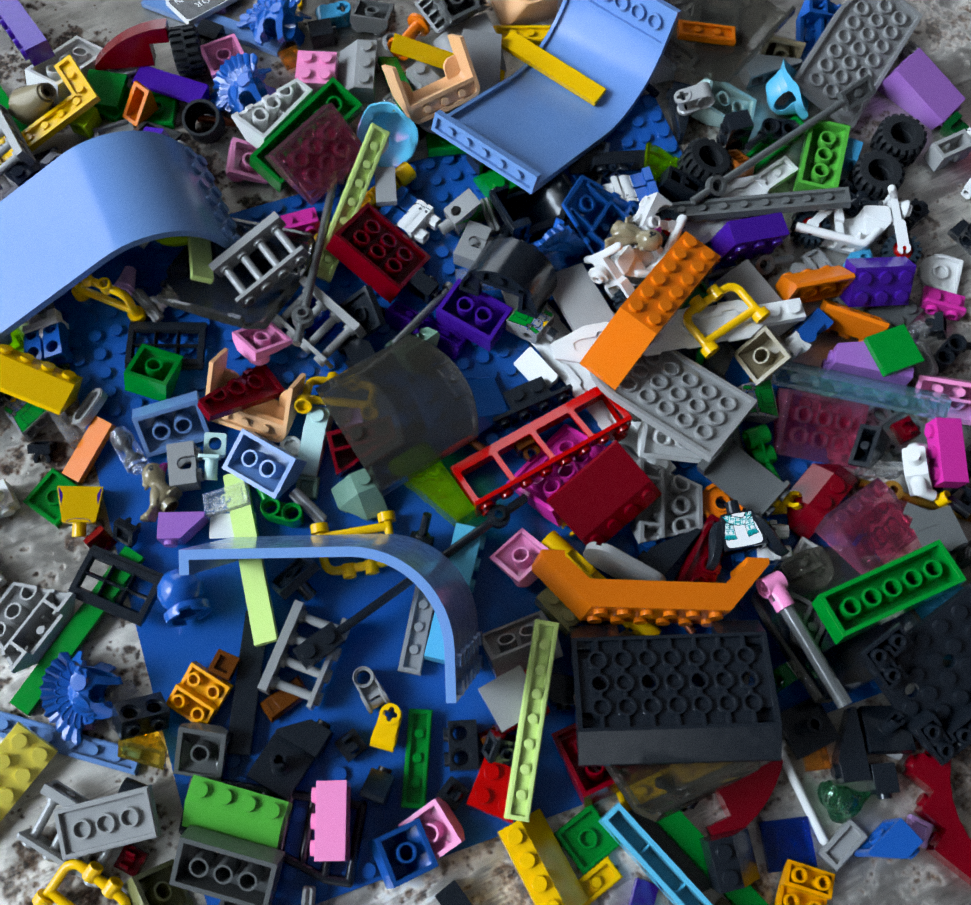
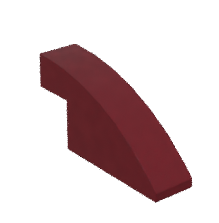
M167 18L137 24L115 36L97 55L95 70L155 66L156 53L153 44L169 43Z
M782 759L781 761H770L712 789L726 817L705 827L709 836L746 827L759 814L776 786L782 769Z

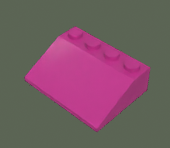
M564 424L545 444L554 455H559L588 437L571 426ZM597 444L591 447L592 450L586 455L575 456L568 465L564 467L557 466L550 475L544 478L540 476L534 479L533 484L524 489L520 487L515 492L519 496L525 494L529 500L527 502L544 518L560 527L564 521L548 504L546 499L600 454L606 446ZM540 448V455L534 454L530 461L526 462L514 476L519 477L548 461L549 458Z

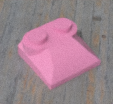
M235 33L200 45L203 59L212 79L216 78V72L219 71L220 65H223L225 60H230L231 55L236 56L237 53L244 54Z
M235 137L232 138L228 151L227 177L233 182L247 180L267 184L268 182L249 165L250 155L257 148L249 142Z
M269 319L232 332V340L237 351L256 366L268 363L271 354L286 348L293 342L290 337Z
M521 528L494 552L490 559L513 580L516 586L524 588L530 586L538 578L532 571V564L541 549L548 548L525 529Z
M440 797L433 799L398 824L399 827L420 818L436 860L465 840L461 824L449 805Z

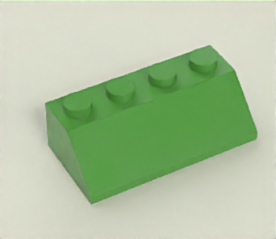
M822 120L805 132L793 191L839 187L851 126Z
M193 775L185 798L182 826L189 827L194 825L279 849L293 803Z

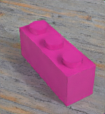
M934 418L925 424L924 430L925 437H927V456L930 462L932 487L959 488L969 483L961 418Z

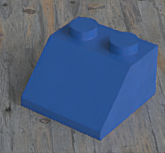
M420 818L368 841L386 889L396 888L439 866Z
M902 818L886 819L873 830L853 855L863 858L910 860L920 852L918 847L924 841Z

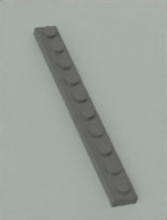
M849 187L703 199L695 205L691 201L671 202L672 206L667 209L674 210V214L686 215L688 217L686 222L759 216L778 212L794 213L850 208L851 197Z

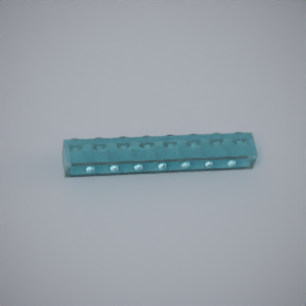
M788 361L769 377L774 385L931 419L936 417L946 418L952 402L947 394Z

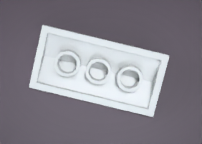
M641 420L637 432L639 457L699 463L703 459Z

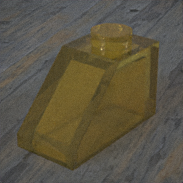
M158 732L121 741L119 739L118 757L164 770L167 748Z

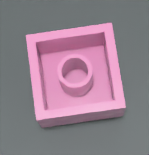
M298 50L295 79L298 78L312 88V96L332 77L336 80L338 79L339 63L337 52Z

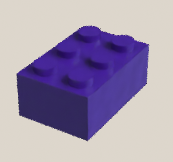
M782 212L727 221L710 241L714 252L721 256L720 262L726 261L730 263L739 258L751 259L761 253L770 255L777 246L783 244V240L790 233Z
M906 256L848 258L844 268L855 273L856 278L839 298L848 307L908 305L917 265Z
M458 278L436 309V322L490 352L506 329V320L512 314L513 308L483 291L479 296H475L459 290L462 280Z

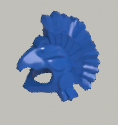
M257 0V3L253 4V8L247 9L246 13L240 15V21L236 25L238 28L249 27L255 42L260 46H263V43L269 42L272 39H278L279 44L294 41L300 47L304 43L305 35L298 28L297 22L312 18L307 14L296 11L297 5L301 0Z
M245 52L244 54L237 53L236 56L231 55L230 60H225V63L220 65L219 71L216 72V78L213 79L215 85L212 88L214 92L210 95L212 99L210 102L217 107L220 113L222 111H227L230 115L235 112L239 113L245 110V107L251 103L254 105L261 101L265 95L268 94L270 96L276 92L275 88L266 85L263 81L266 78V74L272 70L270 68L258 69V56L255 53L248 54Z
M557 217L553 228L549 229L542 239L530 243L535 245L547 257L556 272L569 267L565 260H578L580 255L584 254L583 251L586 250V244L582 237L575 233L574 229H571L569 225L564 226V221Z
M78 651L73 658H71L68 652H60L58 657L52 660L51 665L45 669L46 674L42 677L43 684L39 687L42 692L40 695L43 701L42 708L46 710L44 716L49 718V723H56V731L58 733L62 732L61 738L64 741L72 740L75 745L82 743V729L85 728V725L94 724L98 719L112 717V701H106L104 694L108 685L123 684L121 677L112 673L116 670L115 666L101 661L95 666H87V662L83 659L84 651Z

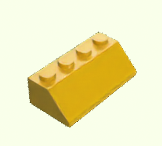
M0 344V392L57 415H60L77 400L83 377L76 375L73 371L58 368L51 362L41 361L32 354L17 351L10 345Z
M540 808L530 814L529 822L516 821L497 832L534 905H582L588 901Z

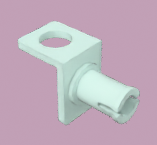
M205 432L203 454H198V457H203L205 460L203 480H218V460H221V458L226 459V433ZM213 437L221 440L222 444L218 450H213L209 446V441Z

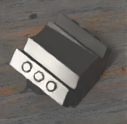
M419 0L415 3V6L436 33H441L446 28L453 27L473 17L478 12H483L490 7V4L486 0Z
M907 502L903 514L913 518L909 528L914 530L922 547L940 539L953 558V554L963 551V548L968 546V540L951 506L946 505L936 510H928Z

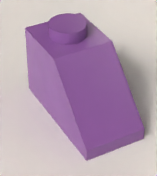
M205 511L159 512L157 540L164 547L168 548L178 547V544H186L209 523V517Z

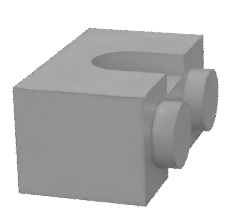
M965 129L932 143L923 158L931 169L936 172L946 167L949 161L958 162L966 158L971 152V137Z
M469 220L453 253V263L470 269L485 245L494 240L492 228Z
M194 441L166 444L170 488L177 487L182 492L201 489V482L204 481L203 469L199 468L198 462L202 461V457H198V454H202L201 448H197ZM186 464H191L190 468L182 469Z

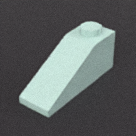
M312 405L311 411L307 413L298 457L307 462L300 474L302 476H318L328 441L326 432L331 431L334 420L332 410L329 408Z

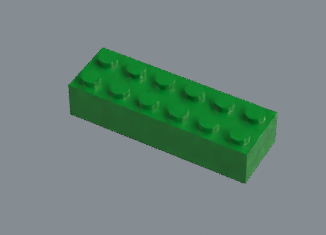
M332 77L250 155L249 165L280 193L360 115L363 104Z
M939 539L819 594L811 604L834 643L838 645L956 590L967 579Z

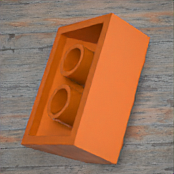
M826 265L820 269H805L799 273L787 272L781 275L775 287L778 296L782 300L800 298L803 304L823 300V298L840 297L856 276L855 273L840 265L832 267Z
M824 298L820 309L834 321L825 332L834 330L838 332V336L850 339L852 336L858 338V342H861L868 336L887 330L890 325L884 318Z

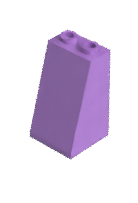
M920 47L898 64L883 79L877 91L931 130L937 126L942 127L950 115H953L962 108L960 105L966 99Z
M864 341L837 343L834 349L829 351L827 358L823 359L820 369L823 371V380L891 394L900 393L912 380L914 367L883 377Z

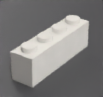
M296 78L278 88L270 96L268 94L265 95L261 101L254 105L251 103L245 107V110L239 113L235 112L231 115V118L246 141L258 149L312 97L313 89Z

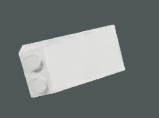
M76 35L53 50L54 57L36 66L32 64L25 69L27 85L50 83L56 89L54 103L59 104L70 96L71 92L54 68V65L70 54L84 75L87 76L89 69L95 70L97 55L103 48Z

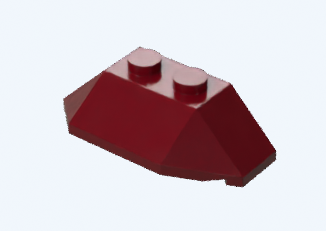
M812 463L790 489V492L798 491L802 494V497H796L793 503H800L802 508L795 510L787 507V525L789 530L799 538L805 537L809 539L842 501L858 478L838 464Z

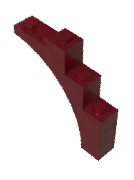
M924 750V753L910 755L903 764L905 769L902 775L924 791L916 799L915 804L917 806L913 812L923 820L933 824L934 828L938 830L931 834L927 842L929 845L925 851L971 886V839L958 817L953 801L950 782L951 760L941 766L926 750Z

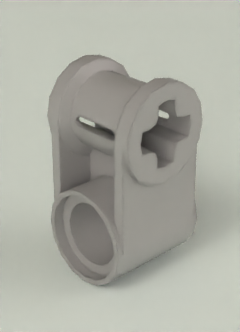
M704 81L680 89L674 94V101L678 104L677 112L682 116L707 109L715 102L710 84Z
M361 666L354 671L353 682L369 714H372L374 709L384 703H391L382 685L379 684L370 668ZM363 672L370 675L369 682L367 684L358 683L357 678L359 674Z

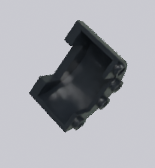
M562 171L533 194L528 193L524 189L508 194L510 187L507 184L490 190L489 198L512 236L526 243H533L542 239L545 233L553 228L556 217L562 219L564 223L570 219L561 204L574 185L566 173Z
M514 237L497 238L485 245L462 279L459 290L479 296L482 292V283L518 296L517 312L537 319L557 287V275L551 262L535 245L528 244Z

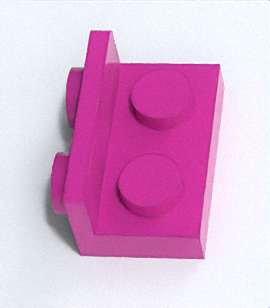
M315 207L280 216L287 224L282 230L290 241L318 233L320 221Z
M924 286L922 289L919 306L923 309V312L934 315V312L943 311L946 319L951 321H959L967 312V308H964L965 296L929 286Z

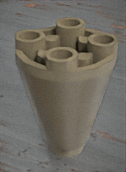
M37 83L15 89L9 96L8 111L10 115L22 124L30 126L51 110L56 99V89L50 83Z

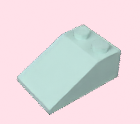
M712 73L700 81L710 84L715 102L707 109L691 113V117L705 125L720 128L725 114L748 109L753 121L757 99Z

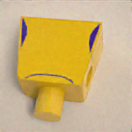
M57 486L62 523L72 524V537H86L87 525H97L104 488L95 486Z

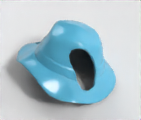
M783 59L781 69L766 84L768 106L779 116L797 114L802 120H805L808 117V101L801 94L799 85L793 80L797 70L786 59ZM787 91L793 93L785 105H778L776 103L783 93Z
M391 102L370 104L365 109L358 124L357 141L359 147L361 148L370 124L374 123L390 132L388 148L381 155L377 166L398 167L402 162H408L414 155L418 143V130L415 123L399 107Z

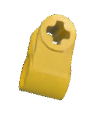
M388 703L381 708L371 736V747L394 752L403 716L401 709L396 704ZM394 709L397 717L388 721V717L385 714Z

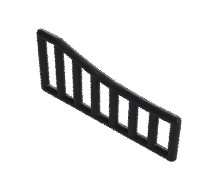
M191 776L190 781H189L188 790H189V787H190V784H191V781H192V778H193L192 776ZM228 779L218 781L263 795L281 798L259 784ZM296 790L289 802L293 803V805L294 800L309 802L299 856L297 858L286 852L283 862L323 884L347 888L352 887L355 881L367 802L351 798L350 808L357 809L350 846V861L347 863L345 876L331 874L333 862H322L321 871L307 863L310 841L312 840L314 830L311 829V813H315L316 804L311 801V792ZM293 805L278 850L285 851ZM184 808L179 826L180 835L188 828L182 826Z

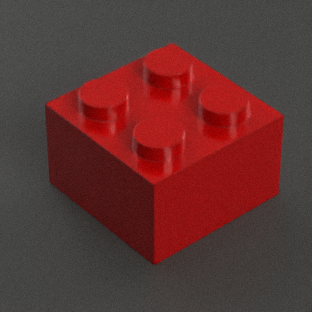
M484 757L466 805L512 824L513 820L504 818L511 767L493 762V764L488 763Z

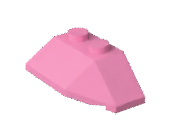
M918 374L914 397L929 419L933 420L936 417L961 418L963 425L971 426V381Z

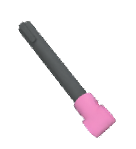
M775 571L756 581V588L763 598L769 599L776 613H781L838 709L850 704L852 700L793 606L795 602L787 590L788 582L784 574L780 571Z

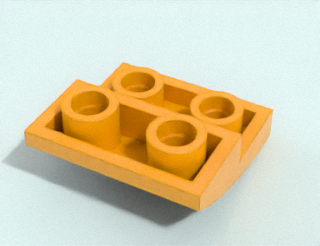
M193 661L181 682L175 685L166 703L168 707L191 722L210 724L234 685L209 672L208 668L199 662Z
M787 859L779 881L774 905H827V900L832 899L835 874Z

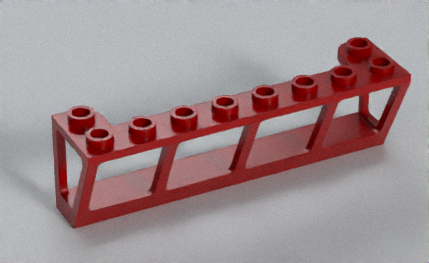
M596 386L450 467L451 475L476 517L481 515L485 517L488 515L489 509L496 505L497 500L509 498L520 487L522 489L529 487L533 484L534 479L550 475L557 466L564 467L572 462V458L577 455H586L592 450L591 447L597 444L603 445L609 440H617L619 442L626 438L633 418L626 409L609 399ZM603 400L616 423L594 434L577 413ZM612 405H613V406L618 410V412L624 417L623 419H620V417L618 416V414L616 413V411L614 410V408L612 407ZM571 417L588 438L559 455H554L539 434ZM527 436H532L549 460L527 473L515 477L500 456L514 449L516 442ZM495 460L510 482L484 497L478 498L463 476Z

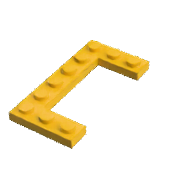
M70 54L54 65V68L71 92V95L21 132L31 152L101 101ZM6 136L0 139V146L6 142ZM12 148L0 158V165L13 155Z

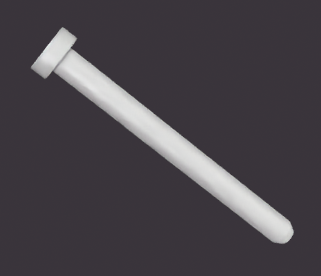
M782 740V766L819 843L826 845L829 839L784 747L787 744L785 740Z

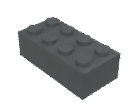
M190 825L179 838L169 885L238 905H271L275 899L286 852Z

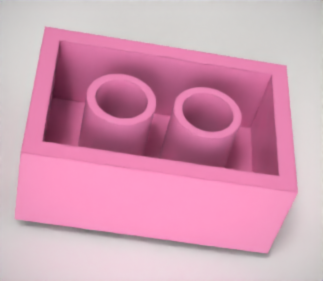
M347 780L316 781V787H312L311 801L316 806L315 813H311V829L315 830V840L310 841V856L314 857V862L350 861L351 784Z

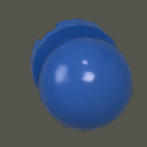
M176 568L162 576L157 586V597L161 606L167 609L164 613V620L168 627L187 625L186 620L197 617L199 621L212 612L210 601L202 599L204 596V584L197 573L179 575V568Z

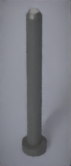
M446 282L442 286V291L392 340L393 346H399L440 305L453 286L451 282Z

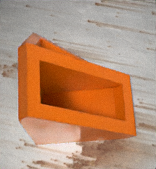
M134 81L133 86L130 88L128 101L122 117L137 127L158 110V106L152 91L140 82Z

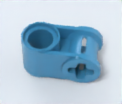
M347 1L322 4L315 9L317 20L330 18L332 26L336 25V29L351 25V5Z

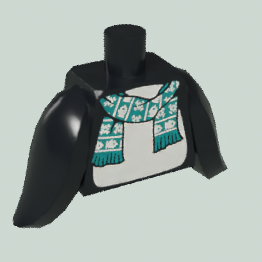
M732 500L725 503L727 514L721 515L718 522L714 523L710 529L706 569L715 570L719 565L721 557L764 549L765 546L771 552L781 557L790 551L784 546L772 525L763 516L755 514L752 509L741 511L738 500Z

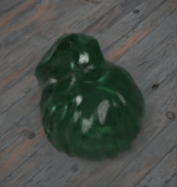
M831 780L822 781L817 789L819 801L827 809L830 819L840 824L856 816L871 796L869 791H857L848 786L834 785Z

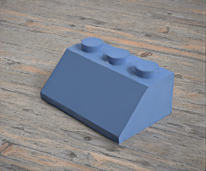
M197 390L132 409V421L147 458L167 452L166 444L186 441L198 443L204 441L205 432H210L206 417L197 406L200 399Z
M242 428L222 469L270 497L278 499L297 482L307 462L261 435Z

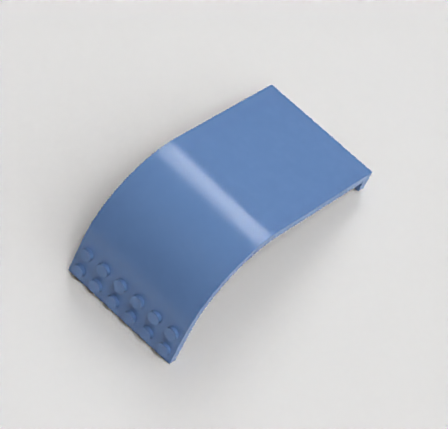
M563 0L552 26L539 47L606 88V93L595 106L525 63L514 74L447 114L442 110L435 112L431 130L520 188L533 194L603 142L623 122L653 77L666 50L681 10L664 0Z
M137 130L114 132L97 136L72 147L0 202V344L9 345L12 343L11 332L109 260L128 249L149 241L177 236L204 238L228 249L242 238L236 231V223L228 214V206L221 199V191L214 184L215 178L206 166L208 165L206 159L202 155L194 153L189 146L186 147L175 139L160 133Z
M398 534L230 537L179 550V575H192L238 561V559L361 557L384 563L395 568L414 582L424 593L437 615L444 642L446 703H457L461 696L464 695V692L468 690L472 681L476 679L480 669H483V655H479V646H482L483 636L482 631H478L477 610L471 590L460 571L445 555L418 539Z

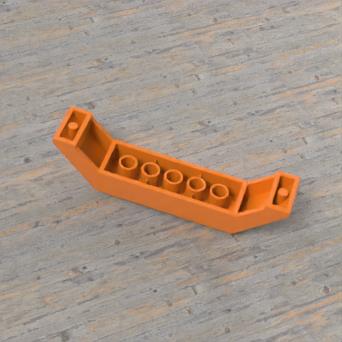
M685 231L621 305L579 364L616 390L699 284L721 261V256Z
M541 549L532 564V571L580 621H587L589 624L610 621L611 624L616 625L625 622H633L634 625H645L648 622H652L658 626L678 623L679 626L683 627L693 624L711 627V621L723 619L735 607L767 568L770 561L769 558L747 557L730 572L731 578L726 583L589 578L565 556V550Z

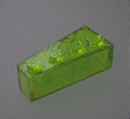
M425 439L387 463L389 473L401 480L407 488L414 491L425 503L427 502L438 514L454 527L456 523L465 524L475 517V507Z

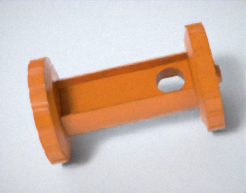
M412 13L407 19L409 27L402 36L414 40L418 35L426 36L430 32V25L422 15ZM393 37L387 43L389 51L391 50ZM391 52L397 59L402 61L408 59V57Z

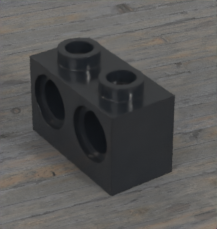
M748 109L725 114L723 122L720 124L719 133L716 136V142L721 143L723 148L727 150L745 149V144L748 142L754 128V123Z
M161 692L113 703L112 723L120 741L169 728L170 709Z
M476 719L447 721L448 727L443 728V741L449 744V752H444L445 767H450V773L479 771ZM457 728L465 729L467 732L466 738L463 740L455 739L453 736L454 730ZM459 752H464L468 756V762L464 765H458L454 760L455 755Z

